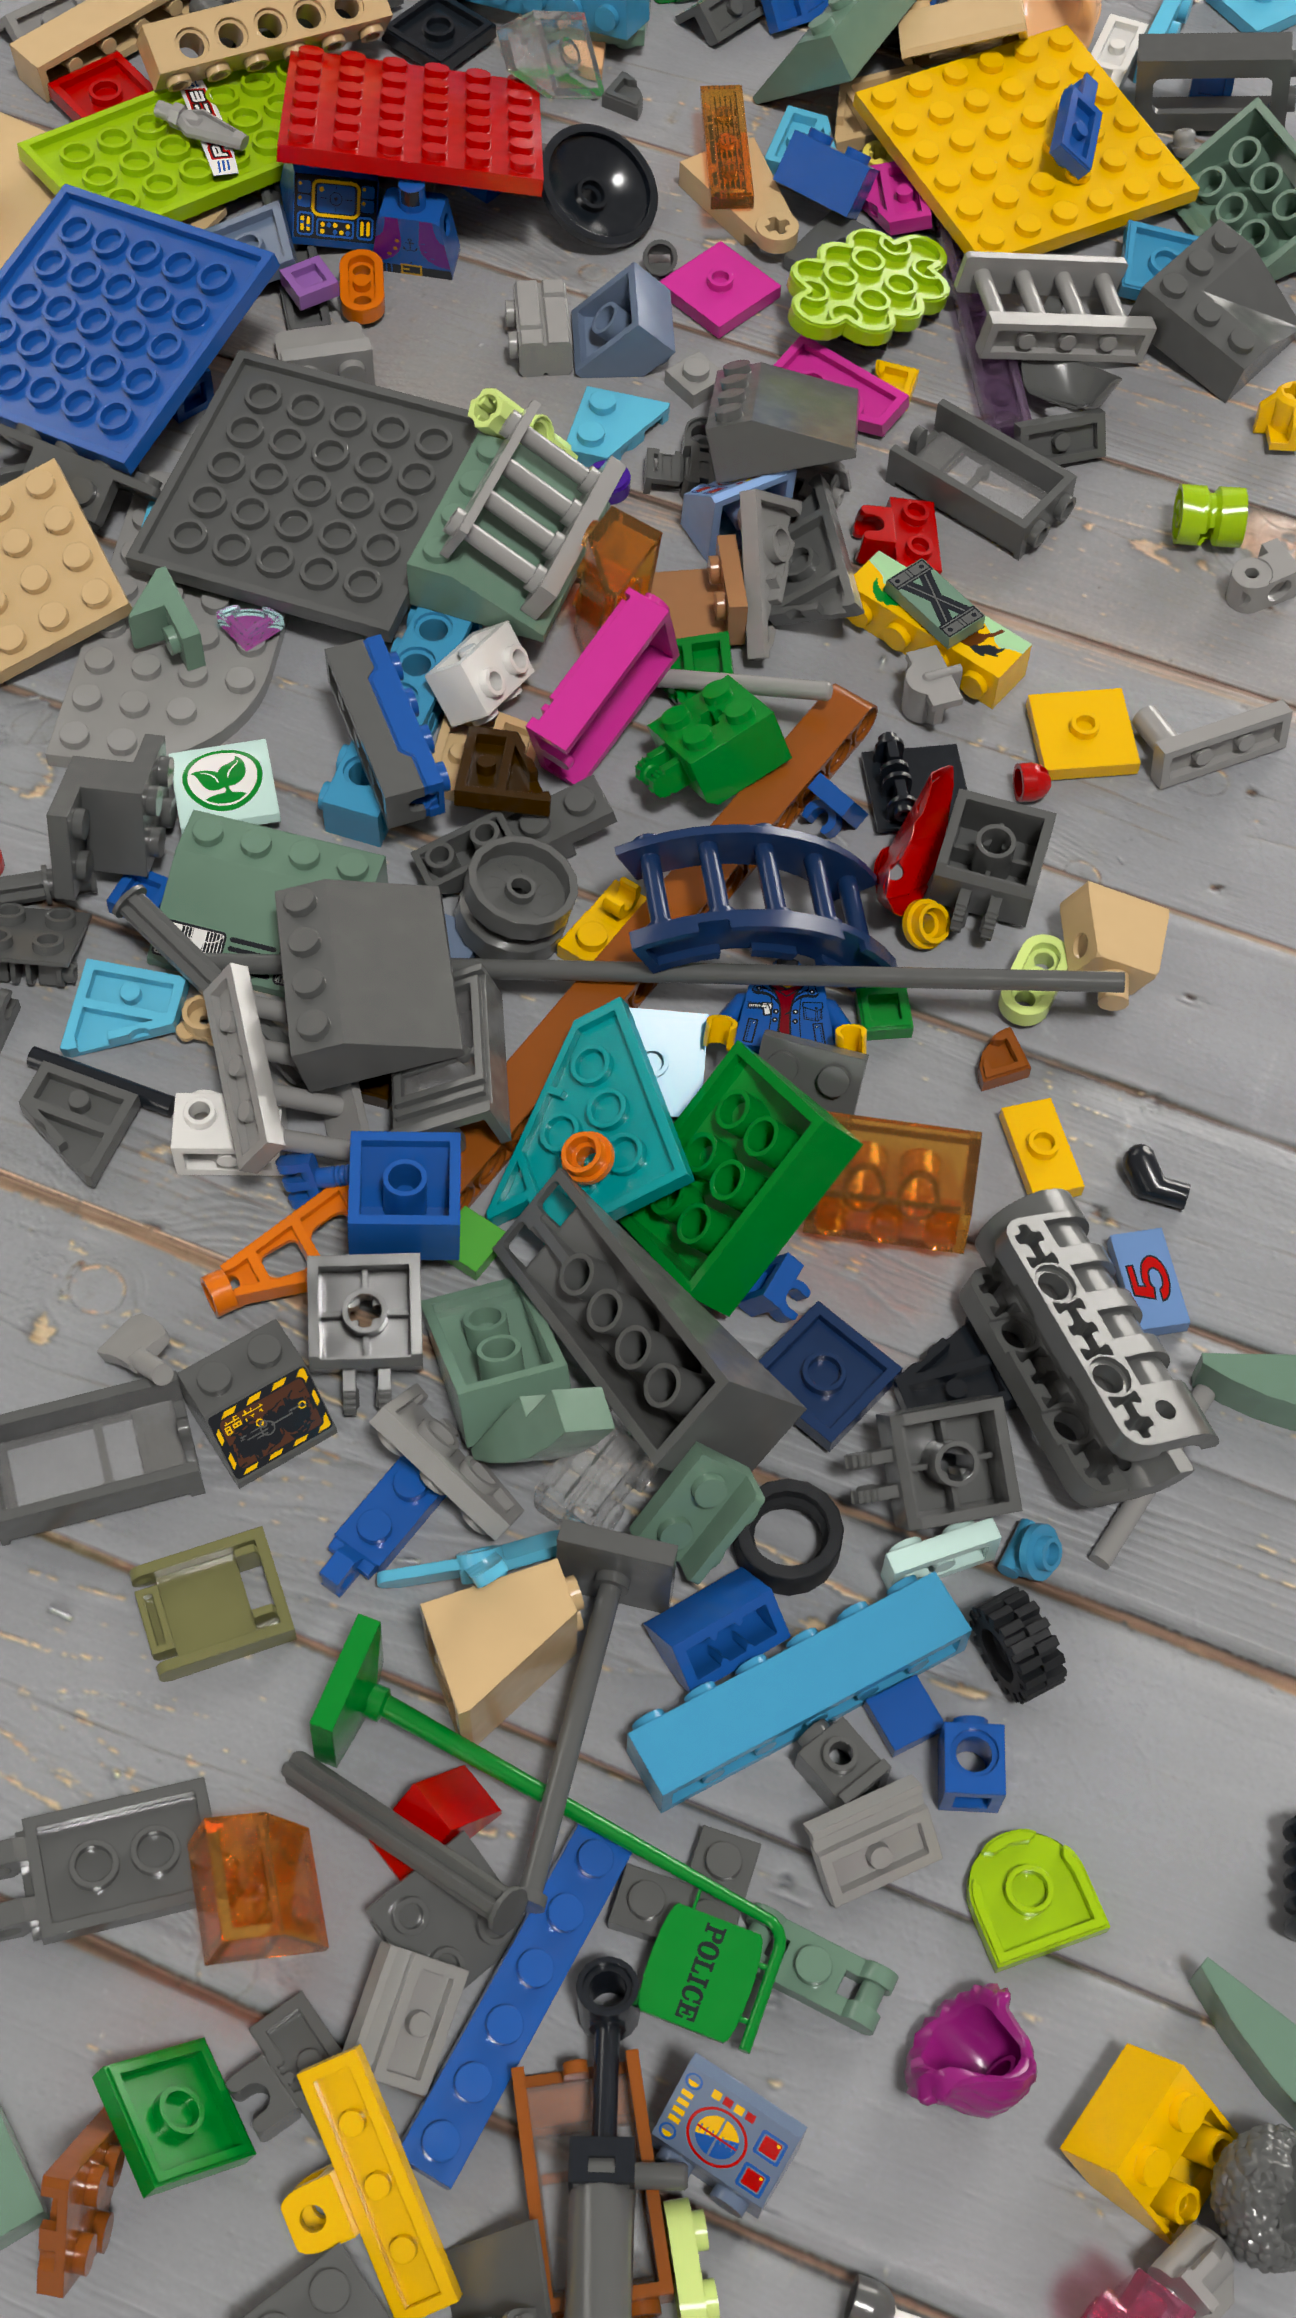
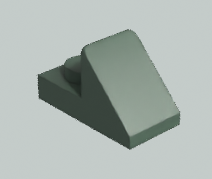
M166 566L156 569L128 617L133 646L139 649L165 640L172 656L179 654L188 671L205 666L206 662L199 629Z

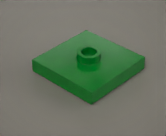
M205 2037L103 2066L92 2077L143 2199L244 2165L256 2155V2151L225 2086L226 2084Z

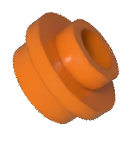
M583 1131L575 1133L566 1140L561 1150L562 1168L566 1170L575 1183L580 1185H592L601 1181L608 1175L614 1164V1148L611 1142L598 1132ZM596 1153L594 1159L584 1166L585 1159L590 1154Z

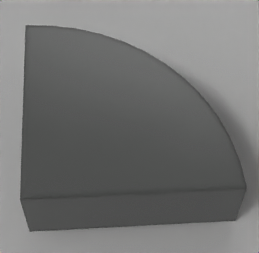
M622 71L602 94V107L638 121L643 110V96L637 87L635 78Z

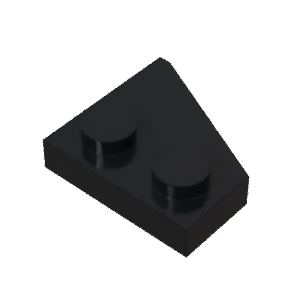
M968 1317L965 1319V1324L947 1340L941 1338L928 1350L927 1356L921 1362L910 1365L894 1381L893 1391L901 1410L980 1395L1003 1396L1005 1411L1017 1408L1016 1401Z

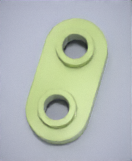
M1046 934L1030 937L1023 943L1011 969L1068 970L1064 942L1055 936ZM1044 964L1047 967H1049V969H1043L1042 967L1036 965ZM1001 990L998 1001L999 1009L1002 1015L1011 1023L1020 1026L1036 1025L1046 1018L1059 991ZM1017 1002H1026L1030 1006H1023Z
M688 2197L662 2201L663 2221L678 2318H720L714 2278L702 2280L698 2252L709 2250L704 2210H691Z

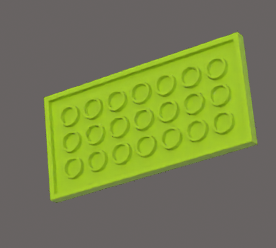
M285 59L273 61L264 69L256 72H247L246 69L234 71L227 78L217 82H209L207 78L202 79L207 87L206 99L217 106L222 120L249 136L248 145L243 151L233 149L239 174L214 176L201 142L185 137L181 130L170 127L167 121L154 116V107L158 100L172 105L178 102L186 106L181 91L169 92L168 88L155 92L153 90L17 143L19 159L55 196L64 184H68L180 222L193 216H198L205 211L234 201L268 185L271 186L273 183L281 180L284 163L276 162L277 144L289 62H286Z

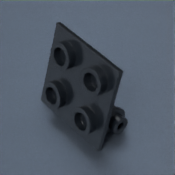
M885 732L878 737L874 751L861 753L878 833L899 831L930 774L948 765L953 766L954 787L948 820L949 824L959 788L967 790L957 744L904 748L903 740L897 737L896 733Z

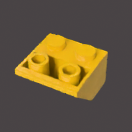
M1127 2043L1059 2149L1090 2186L1167 2244L1171 2245L1187 2226L1192 2224L1198 2217L1201 2207L1211 2193L1210 2181L1213 2178V2166L1218 2162L1222 2150L1232 2143L1233 2140L1237 2139L1239 2134L1183 2064Z

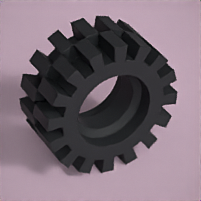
M1014 1586L972 1607V1610L969 1612L972 1620L969 1623L972 1630L976 1633L973 1636L975 1644L982 1649L983 1654H981V1657L985 1664L988 1663L992 1669L991 1675L994 1680L1001 1682L1002 1691L1006 1695L1010 1694L1012 1701L1024 1704L1064 1683L1067 1669L1063 1666V1663L1066 1662L1064 1654L1057 1649V1646L1060 1645L1056 1635H1052L1048 1628L1051 1626L1046 1616L1041 1617L1039 1614L1040 1607L1034 1600L1030 1602L1028 1593L1024 1590L1020 1591L1019 1587Z

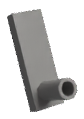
M1282 699L1177 734L1155 706H1146L1136 713L1132 724L1154 751L1150 778L1161 790L1285 748L1293 711Z

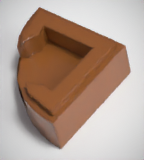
M1011 1027L996 1033L982 1052L977 1072L981 1092L1028 1078L1030 1075L1031 1066Z

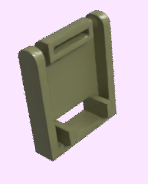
M263 1526L138 1565L129 1571L134 1587H145L157 1583V1585L135 1591L134 1593L152 1656L157 1661L165 1660L156 1666L161 1682L173 1681L297 1640L295 1628ZM262 1566L274 1605L271 1603L251 1611L240 1572Z

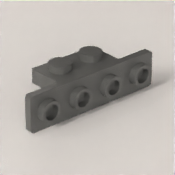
M18 422L16 428L13 429L0 423V435L12 444L31 452L22 475L55 458L88 522L100 528L104 525L119 488L156 502L162 492L160 488L163 483L145 473L136 471L134 478L119 470L111 468L101 460L91 461L79 456L72 447L62 441H56L55 445L42 441L40 435L30 426Z

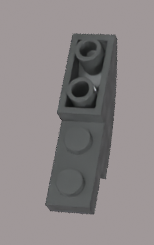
M591 775L551 795L550 817L515 813L505 818L502 811L495 810L410 853L426 886H439L442 894L458 893L463 889L465 875L475 851L490 840L505 836L531 837L552 846L567 859L577 854L573 843L616 823L617 819L595 776Z

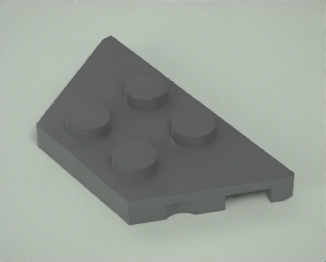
M821 474L813 477L808 483L813 491L802 502L801 516L790 518L788 531L795 544L793 554L788 563L789 572L782 604L771 606L769 620L774 626L854 617L865 613L831 490Z

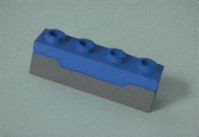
M381 634L368 637L366 640L360 639L324 649L329 685L388 829L426 819V816L433 817L446 813L444 792L451 790L449 775L443 761L437 763L434 761L432 754L435 753V746L428 725H419L416 717L419 716V707L413 689L411 687L404 689L401 680H404V673L397 652H388Z

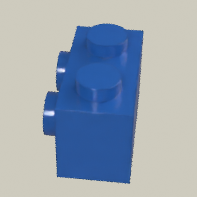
M813 127L810 128L808 134L795 130L773 180L847 218L857 220L879 173V170L868 165L871 157L850 146L847 147L845 153L831 147L834 138Z

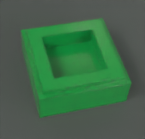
M856 988L854 1000L858 1025L866 1028L867 1041L912 1038L914 1026L907 988Z

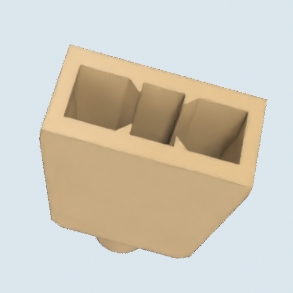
M1090 881L1086 882L1060 903V916L1068 971L1125 972L1124 993L1098 992V1006L1108 1011L1125 1009L1129 1005V995L1134 994L1154 980L1159 973L1169 920V909Z

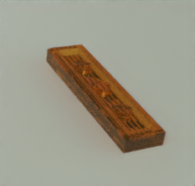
M742 85L700 86V105L711 210L753 209L754 191Z

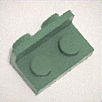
M696 1441L633 1521L629 1530L635 1536L678 1545L677 1561L680 1563L687 1580L698 1585L710 1570L721 1562L725 1551L745 1526L753 1522L765 1502V1497L749 1467Z

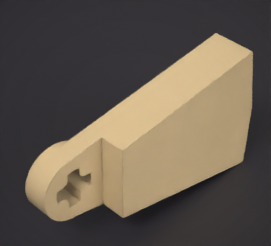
M754 137L740 140L747 201H743L741 185H743L742 175L740 176L739 167H741V159H738L740 149L737 141L735 142L741 202L737 200L739 193L736 190L738 180L737 177L735 178L734 167H736V161L733 160V154H735L734 143H730L736 203H732L734 192H731V184L733 183L732 179L730 180L729 174L731 173L729 172L731 164L728 161V155H730L729 144H725L731 204H727L726 187L728 186L724 177L726 172H724L723 167L725 166L722 158L724 156L723 145H720L725 205H722L721 200L723 193L720 190L722 183L720 184L718 165L720 163L717 160L716 147L715 157L720 206H715L714 201L718 199V193L713 191V180L716 179V172L711 170L710 150L708 149L680 161L679 186L742 246L756 243L759 248L772 254L787 253L795 248L798 242L799 223L792 215L776 181L773 180V174Z

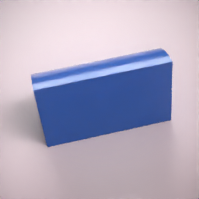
M743 1567L736 1569L644 1623L661 1658L687 1692H691L704 1683L720 1680L738 1669L749 1659L769 1651L791 1637L772 1589Z

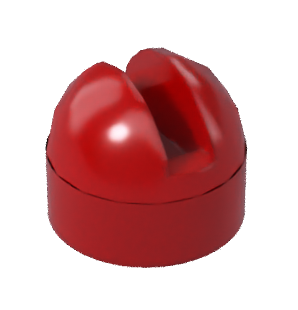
M1017 763L1013 771V789L1016 800L1020 803L1034 802L1044 798L1052 786L1048 770L1038 763Z

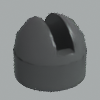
M658 239L647 245L642 259L644 267L649 273L655 276H665L675 268L678 255L675 247L669 241ZM670 254V263H649V255Z

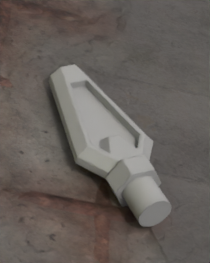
M158 100L154 107L155 117L167 121L170 127L181 130L187 138L243 151L248 145V135L204 109L188 110L185 105L178 102L172 105L162 100Z

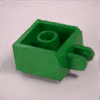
M727 675L722 679L710 682L700 693L680 705L667 709L660 718L647 725L657 748L647 753L645 758L642 757L640 761H637L635 777L646 786L649 785L648 789L660 799L661 797L666 798L671 793H677L686 786H689L707 803L719 805L792 759V756L774 712L731 676Z

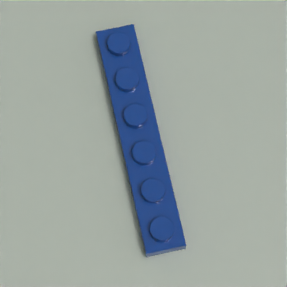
M576 1823L547 1876L543 1894L548 1897L545 1912L540 1914L526 1913L431 2085L427 2096L421 2103L401 2140L413 2170L446 2190H450L453 2187L512 2077L511 2068L517 2067L632 1852Z

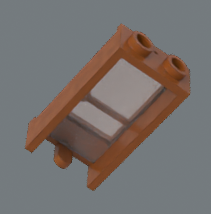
M638 2049L625 2050V2061L619 2062L617 2137H636L637 2162H655ZM586 2059L566 2061L562 2063V2071L525 2076L524 2066L511 2068L529 2221L538 2219L552 2318H564L569 2205L570 2136H591L593 2066L588 2067ZM636 2190L632 2318H654L662 2315L661 2304L672 2302L674 2288L659 2190Z

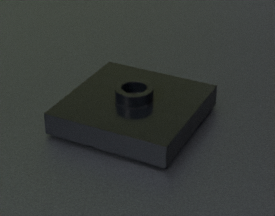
M420 0L390 21L381 38L383 42L422 66H425L426 63L435 62L444 64L449 67V70H452L497 36L496 24L456 0Z

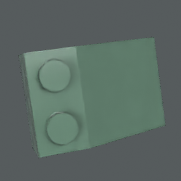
M514 1277L422 1300V1316L454 1417L467 1448L473 1447L519 1396L547 1395L551 1390L571 1389L567 1362L547 1321Z

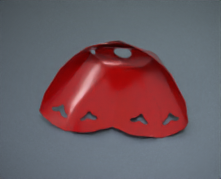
M953 766L942 767L930 774L892 844L883 848L877 856L874 866V874L878 879V885L875 886L877 901L893 914L903 916L908 905L915 900L922 899L928 889L927 883L936 867L947 831L954 787ZM896 864H899L902 868L903 876L898 880L890 879V871Z

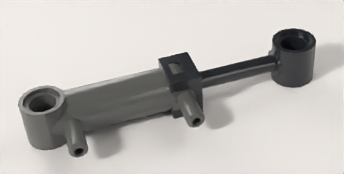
M607 1956L596 1958L586 1964L579 1973L576 1983L580 2025L585 2033L594 2039L591 2136H570L569 2205L564 2318H632L636 2190L685 2191L688 2188V2165L686 2163L637 2162L636 2137H617L620 2041L630 2036L638 2026L640 2010L638 2008L640 1991L637 1974L631 1965L620 1958ZM606 1993L617 1994L623 1998L620 2003L610 2007L600 2006L594 2002L597 1997Z

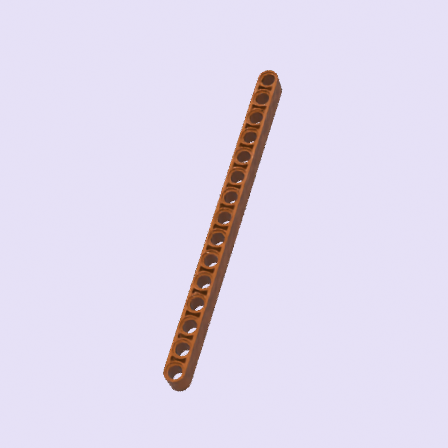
M833 684L831 699L829 701H817L785 738L792 759L738 792L711 825H755L758 823H769L774 827L789 829L801 815L806 805L816 797L807 787L819 773H822L829 780L833 777L870 732L877 717L878 707L840 685ZM722 864L728 900L757 867L756 865ZM701 866L671 870L664 878L671 919L707 913L709 908ZM645 900L594 961L642 962L631 948L629 932L646 927L650 923L647 900ZM576 981L506 1062L511 1141L501 1144L485 1120L459 1127L466 1137V1149L461 1152L460 1211L464 1206L470 1208L511 1159L573 1021L618 997H621L630 1008H638L658 983Z

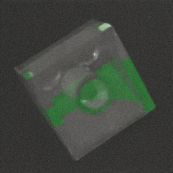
M532 10L496 28L500 42V52L505 61L507 71L546 98H602L604 88L584 12Z

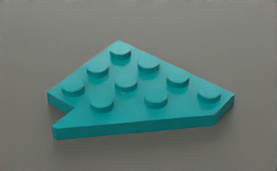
M621 997L573 1021L486 1211L488 1220L496 1226H500L519 1216L559 1168H562V1147L570 1136L578 1132H598L605 1136L614 1148V1164L608 1175L592 1185L578 1184L614 1221L695 1181L629 1005ZM596 1153L590 1154L585 1159L584 1166L594 1159ZM560 1184L543 1203L544 1211L559 1226L564 1223L577 1207Z

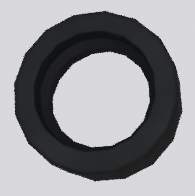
M789 1478L766 1482L760 1486L765 1502L761 1506L758 1515L752 1523L745 1526L733 1541L737 1564L770 1587L773 1593L791 1596L810 1592L827 1581L838 1564L844 1534L840 1511L826 1492L809 1482ZM786 1508L801 1511L814 1519L820 1527L822 1535L821 1548L814 1559L806 1564L787 1566L776 1564L764 1557L757 1549L754 1538L755 1527L763 1515L770 1511Z

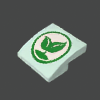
M266 739L169 754V757L174 759L173 786L182 834L193 809L256 825L281 822Z

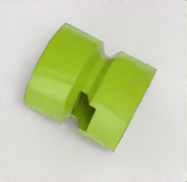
M1179 484L1173 507V544L1201 546L1205 539H1209L1214 547L1240 548L1245 536L1248 518L1247 488L1219 486L1214 493H1211L1207 485Z

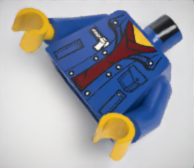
M777 959L773 962V964L802 965L795 959ZM749 985L747 992L736 994L718 1015H711L707 1018L702 1043L706 1047L710 1043L726 1045V1051H729L736 1041L739 1040L758 1055L763 1034L766 1029L866 1054L867 1030L861 1025L850 1023L837 1002L826 997L825 986Z

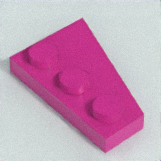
M800 335L773 365L858 389L860 396L858 431L883 437L909 408L908 394L803 335Z

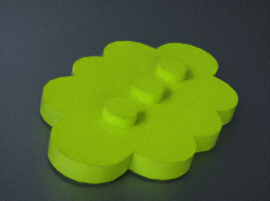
M874 229L852 231L847 236L845 243L829 242L822 244L817 249L815 258L796 261L791 266L786 284L789 293L793 296L787 316L789 324L797 333L814 340L828 341L843 335L854 343L864 346L886 344L891 339L893 331L909 332L915 330L920 325L923 315L939 313L945 307L950 292L949 284L942 276L947 263L946 252L936 241L929 237L909 234L894 240L885 233Z

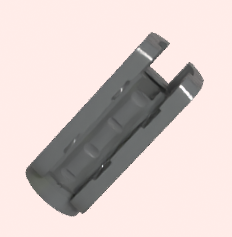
M1059 1188L1046 1189L1014 1201L996 1213L982 1227L976 1237L975 1247L987 1267L975 1270L963 1286L959 1294L961 1306L1065 1490L1072 1499L1083 1506L1097 1508L1159 1492L1186 1478L1195 1470L1182 1447L1194 1445L1199 1446L1201 1450L1211 1448L1219 1444V1438L1186 1383L1171 1377L1167 1370L1170 1364L1169 1355L1156 1335L1145 1333L1140 1323L1143 1314L1129 1290L1116 1286L1113 1281L1116 1268L1105 1249L1101 1245L1089 1241L1087 1237L1089 1223L1070 1192ZM1001 1331H1008L1019 1337L1024 1348H1016L1007 1343ZM1054 1422H1061L1070 1427L1075 1433L1077 1440L1071 1441L1061 1436L1056 1430Z

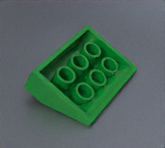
M739 1040L732 1046L674 1122L695 1181L618 1219L654 1260L695 1300L730 1317L863 1146V1143L831 1114Z

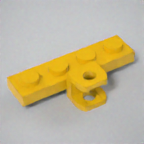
M356 2045L302 2069L297 2074V2078L332 2164L307 2175L287 2195L281 2204V2211L296 2249L303 2254L320 2253L333 2248L338 2243L342 2244L356 2238L360 2233L394 2318H423L459 2302L463 2293L362 2045ZM315 2205L320 2207L324 2211L325 2215L320 2214L317 2211Z

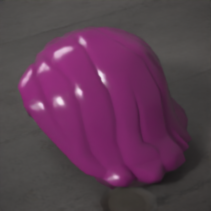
M988 1983L984 1986L974 1984L970 1991L957 1992L956 1997L945 1999L937 2007L934 2016L925 2017L921 2028L914 2035L913 2047L906 2056L907 2067L904 2070V2076L908 2088L907 2094L925 2106L932 2104L944 2105L966 2115L989 2119L1006 2112L1029 2093L1031 2085L1036 2082L1037 2064L1029 2037L1020 2027L1009 2009L1011 1993L1008 1988L1000 1989L997 1983Z

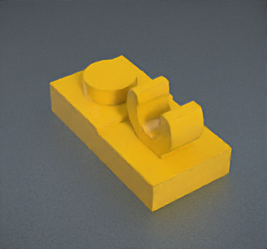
M624 876L620 881L615 879L591 908L580 917L557 944V956L563 960L594 961L645 902L646 896L641 894V886Z

